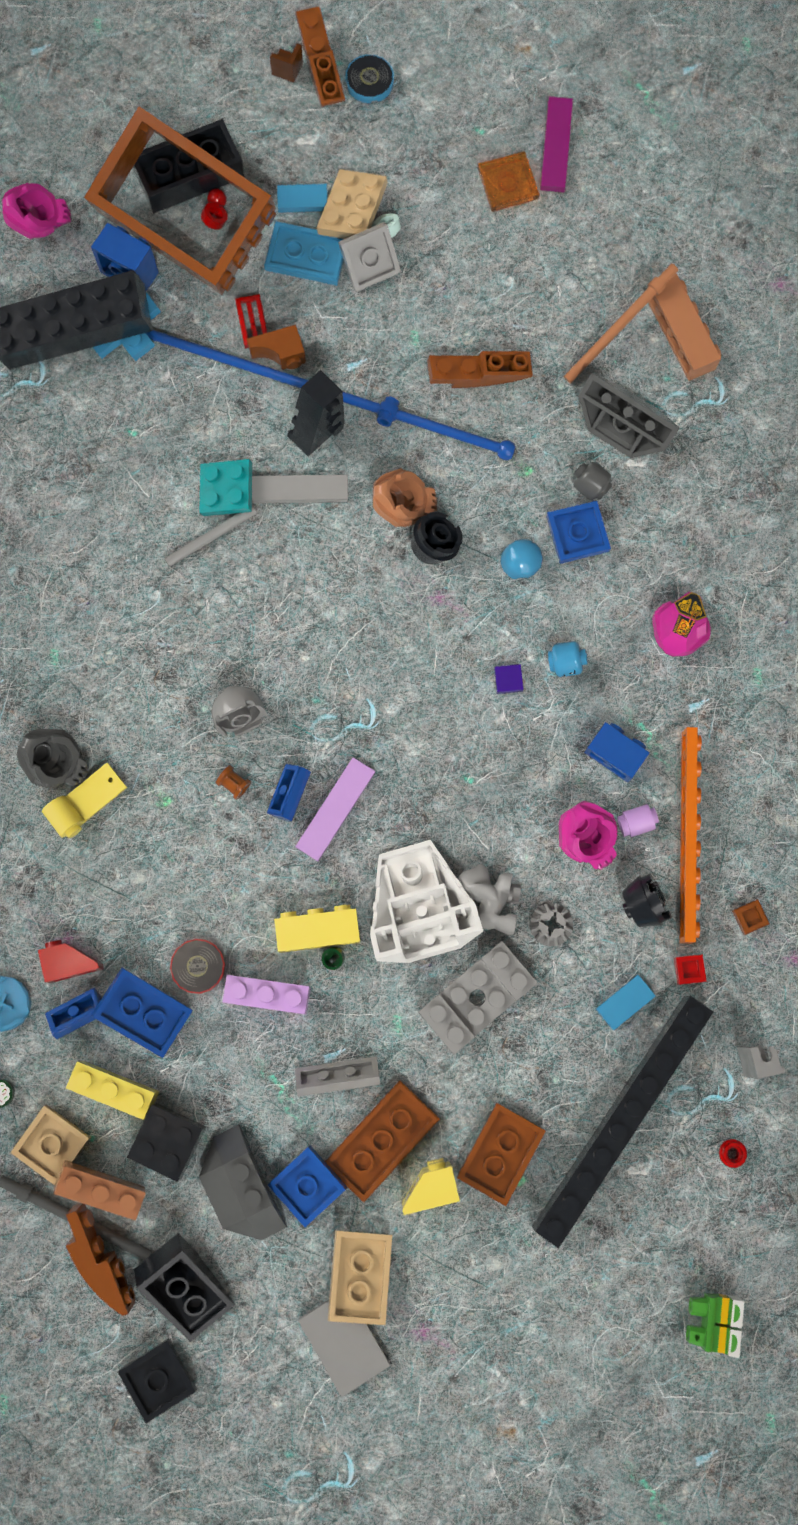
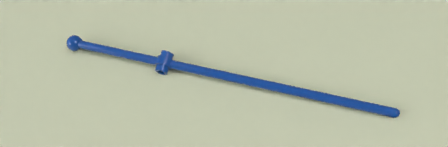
M153 329L150 332H146L151 340L291 386L301 388L308 381ZM343 392V403L377 413V422L382 426L389 427L392 422L399 420L496 452L502 460L508 461L514 455L516 446L510 440H504L499 443L401 411L398 408L399 401L394 397L388 396L380 404Z

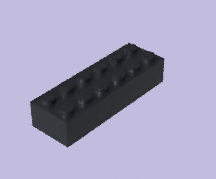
M132 270L0 307V361L11 370L152 331L144 283L135 271Z

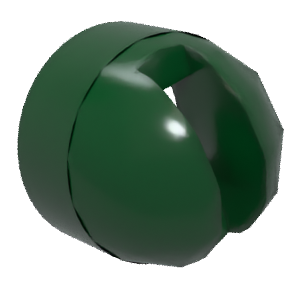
M330 947L322 954V963L329 970L338 969L345 961L344 952L338 947ZM337 953L339 957L332 964L329 960Z

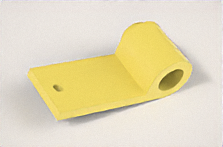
M106 763L67 796L57 797L42 809V813L61 838L66 836L72 838L82 830L80 826L128 787L111 765Z

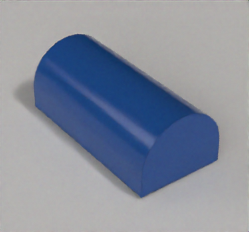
M286 764L267 814L287 822H292L311 772L301 766Z
M95 987L45 1013L51 1033L55 1039L58 1040L96 1020L91 1015L102 997Z

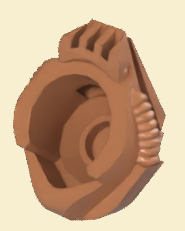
M400 468L383 474L374 482L373 508L382 518L396 528L415 525L420 517L437 511L435 489L425 487V483L413 472Z

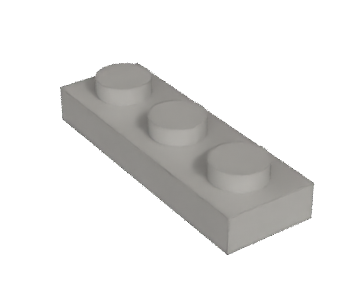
M377 1056L295 1068L298 1097L380 1085Z

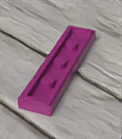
M549 96L540 185V190L565 193L573 108L572 98Z

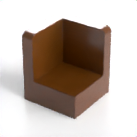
M297 43L292 53L280 49L278 54L271 53V74L294 83L303 65L302 45Z

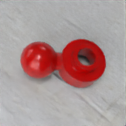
M213 189L207 195L208 203L201 213V219L208 228L219 230L223 228L228 219L227 212L223 208L226 205L227 197L222 190Z

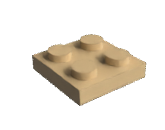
M44 1105L10 1153L55 1185L64 1161L73 1163L91 1137L48 1105Z

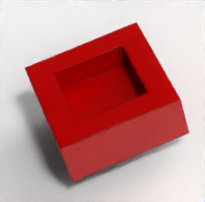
M703 954L674 957L677 985L707 982Z

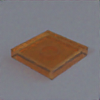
M525 151L478 163L477 169L492 212L539 199L540 194Z

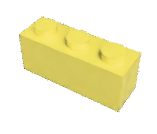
M350 905L335 906L332 912H324L323 908L307 910L308 915L297 916L296 911L280 913V918L274 919L279 953L360 943L356 909H351Z
M86 1061L76 1062L66 1089L143 1120L146 1118L151 1105L155 1104L160 1092Z

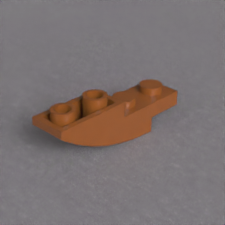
M320 6L296 11L304 54L321 107L344 102L345 96L333 50L330 48Z
M481 351L479 356L429 355L427 359L430 384H451V388L493 386L533 376L530 351Z
M83 1203L76 1204L66 1214L74 1235L66 1244V1248L77 1270L88 1286L110 1308L125 1316L129 1314L135 1304V1292L133 1287L128 1285L124 1276V1263L117 1257L115 1250L104 1254V1242L96 1234L94 1217L91 1210L87 1209Z

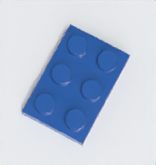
M122 967L91 1016L163 1058L193 1010Z

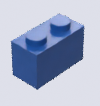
M605 722L584 753L628 783L650 752L645 750L646 746L641 741L634 738L631 740L625 736L623 729L613 723L609 725Z

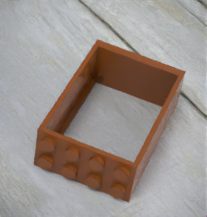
M138 106L84 196L97 212L124 228L137 239L142 238L146 240L152 249L221 295H223L225 290L228 292L232 288L236 280L234 275L238 269L242 270L249 260L247 254L252 246L254 248L258 246L263 237V234H261L265 225L270 226L276 216V207L270 194L140 106ZM154 132L253 199L251 203L253 206L215 267L212 266L211 269L112 204L113 199Z

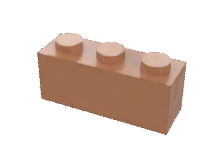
M66 1160L63 1163L54 1187L55 1195L135 1221L146 1194L145 1187Z

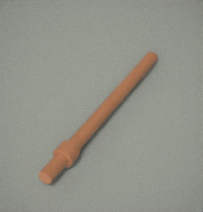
M673 263L659 277L652 279L646 291L563 376L568 383L571 384L655 295H659L666 288L665 284L679 271Z

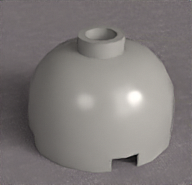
M241 686L225 688L215 698L211 709L215 728L218 733L224 736H228L226 732L234 731L235 736L250 732L262 724V716L264 715L266 718L267 715L259 695L250 688Z

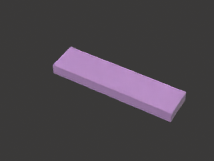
M352 758L295 848L319 862L374 776L375 771L357 759Z

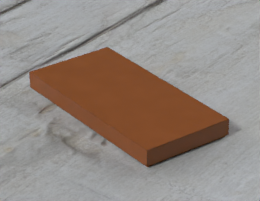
M399 1080L325 1162L364 1203L440 1118Z

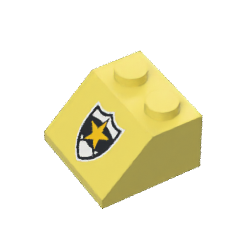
M443 1158L428 1161V1166L421 1169L402 1201L404 1215L460 1201L452 1166L449 1161L444 1162Z

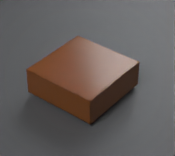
M758 899L732 910L743 935H747L770 924Z

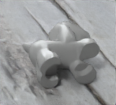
M477 864L476 867L462 872L458 880L470 898L479 903L478 914L482 928L487 930L495 929L503 934L514 936L517 915L507 914L500 916L506 903L519 904L522 885H511V873H502L498 876L497 883L493 885L489 869L483 864Z

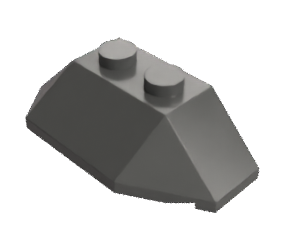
M591 373L578 395L588 431L630 458L665 451L679 430V427L660 410L622 386L594 373Z
M238 1124L214 1136L199 1178L222 1229L263 1240L287 1228L240 1125Z

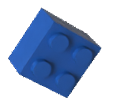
M107 223L91 246L100 273L107 277L134 270L144 283L145 291H147L159 273L151 245L142 238L136 239L120 226L114 227Z

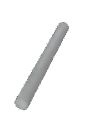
M252 505V512L234 515L165 557L166 563L169 567L173 566L258 514L256 509Z

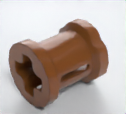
M229 765L219 775L216 784L225 787L233 794V798L238 800L247 791L251 781L249 779L244 780L233 771L234 767Z

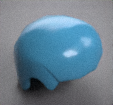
M520 539L506 547L502 552L500 563L503 571L512 579L530 578L541 569L543 556L541 549L536 543H533L531 540Z

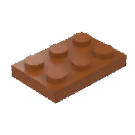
M496 1102L463 1163L457 1179L507 1206L546 1131Z

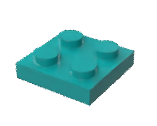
M250 459L200 464L199 513L202 516L252 512V462Z

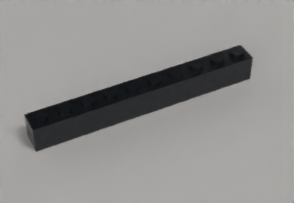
M684 996L538 1216L532 1226L533 1230L558 1249L713 1014L712 1010L692 996Z

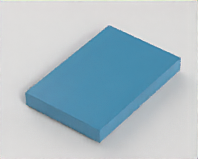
M276 221L264 269L265 271L338 286L344 262L338 242L344 239L318 235V231L315 229Z

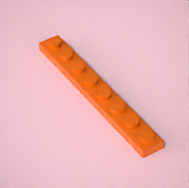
M686 727L682 731L681 944L696 943V938L700 936V922H696V911L700 910L701 900L700 895L696 894V884H699L701 879V871L697 867V857H700L701 843L697 841V830H700L701 815L697 814V804L701 802V788H697V777L701 776L702 766L701 762L697 761V751L701 750L702 738L701 735H698V727Z

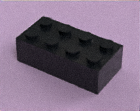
M223 119L182 134L185 138L245 178L242 159ZM168 141L144 149L133 166L153 214L210 192L213 189L230 184Z

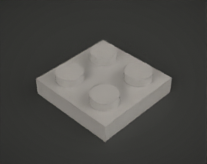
M385 222L338 242L352 287L356 292L401 273L388 225Z

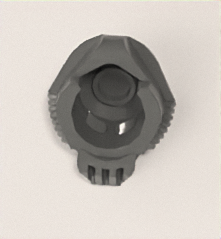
M32 730L24 736L18 746L16 754L18 763L29 781L36 786L54 788L63 783L75 786L81 784L88 774L87 763L79 757L80 748H78L77 742L65 730Z

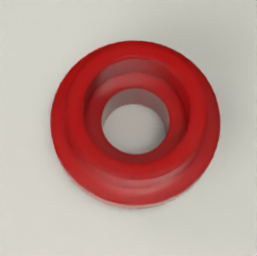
M728 1139L719 1148V1158L724 1165L730 1168L740 1167L747 1159L746 1147L738 1140ZM731 1148H735L737 1152L734 1158H729L728 1151Z

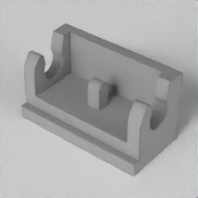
M745 1045L737 1047L744 1077L761 1079L786 1073L784 1067H781L778 1053L774 1047L769 1046L771 1054L769 1061L766 1060L765 1052L759 1045L755 1047H746Z

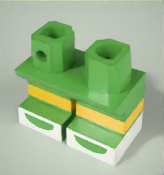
M704 1293V1297H690L689 1314L702 1316L701 1326L687 1325L686 1341L700 1346L705 1352H718L740 1358L742 1331L739 1328H742L744 1300L738 1296Z

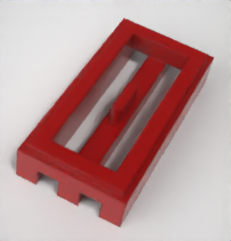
M260 294L235 298L245 348H248V336L241 304L246 303L252 335L254 337L258 336L251 302L256 301L262 334L267 333Z

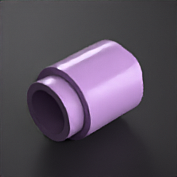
M647 804L624 811L621 816L617 817L623 837L629 835L634 837L655 830V824L659 823L655 808H649Z

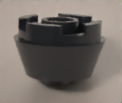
M430 512L428 515L420 517L414 525L411 549L414 555L426 564L434 565L451 560L459 552L463 541L462 532L459 526L455 528L452 522L446 519L448 517L447 514Z
M651 873L643 877L639 875L622 891L625 901L622 904L624 911L629 919L633 918L638 927L661 926L664 921L672 918L669 910L664 912L666 900L656 881L651 883L653 881Z

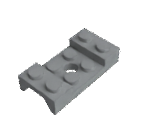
M501 941L418 1013L434 1030L450 1052L455 1055L507 1008L537 984V981L504 942ZM473 990H481L484 993L485 1001L482 1005L475 1006L470 1002L469 996Z

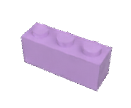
M227 975L222 1003L307 1015L311 987Z

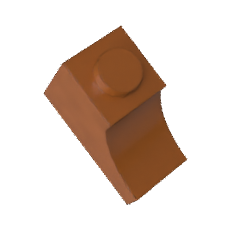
M296 325L247 339L252 359L266 358L273 360L281 366L282 370H293L306 363L305 351Z

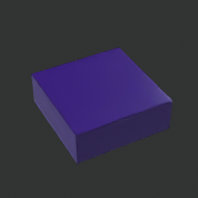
M521 664L494 667L497 694L523 692Z

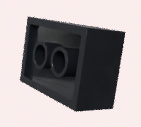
M179 1233L134 1269L136 1288L190 1342L235 1306L234 1301L198 1253Z

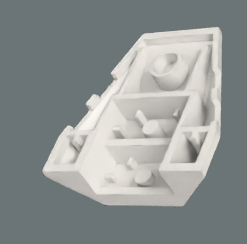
M431 840L379 854L375 885L376 896L375 902H373V923L370 929L376 961L397 963L418 961L460 949L483 932L476 904L467 894Z

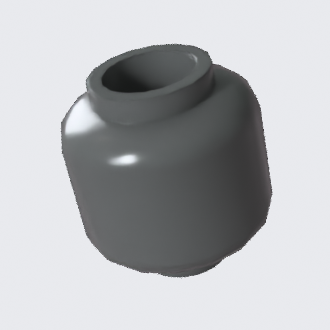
M596 461L590 462L588 465L583 462L573 474L576 476L573 484L574 488L588 500L595 498L600 500L612 486L610 483L611 474Z

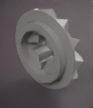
M546 903L533 912L530 919V930L533 937L539 943L551 947L558 946L566 942L573 931V918L568 910L558 903ZM555 914V922L563 928L553 929L550 936H548V926L540 921H549Z

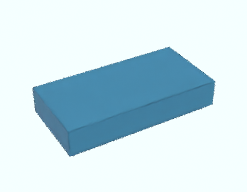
M327 184L277 185L278 213L323 211L327 203Z
M636 975L595 1009L612 1031H614L656 996L642 978Z

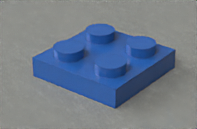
M597 501L547 512L546 517L560 564L610 552V543Z
M311 1145L268 1184L304 1227L310 1224L347 1189L343 1181Z

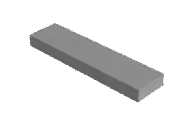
M348 475L252 476V504L348 502Z

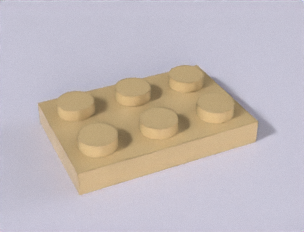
M339 169L317 226L318 235L346 239L371 228L388 184L387 177Z
M335 1230L328 1321L386 1325L392 1235Z

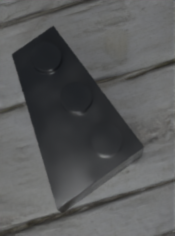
M320 370L301 387L296 403V408L299 410L298 416L292 417L291 422L295 426L287 434V437L308 457L329 437L338 435L345 424L343 391Z

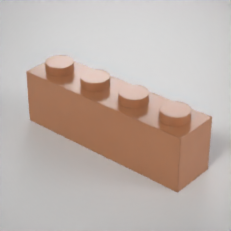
M676 273L665 284L666 288L659 295H655L648 304L688 381H691L716 370L721 360V351L718 345L714 344L711 340L707 324L702 323L698 315L696 303L691 301L687 294L685 282L680 280Z

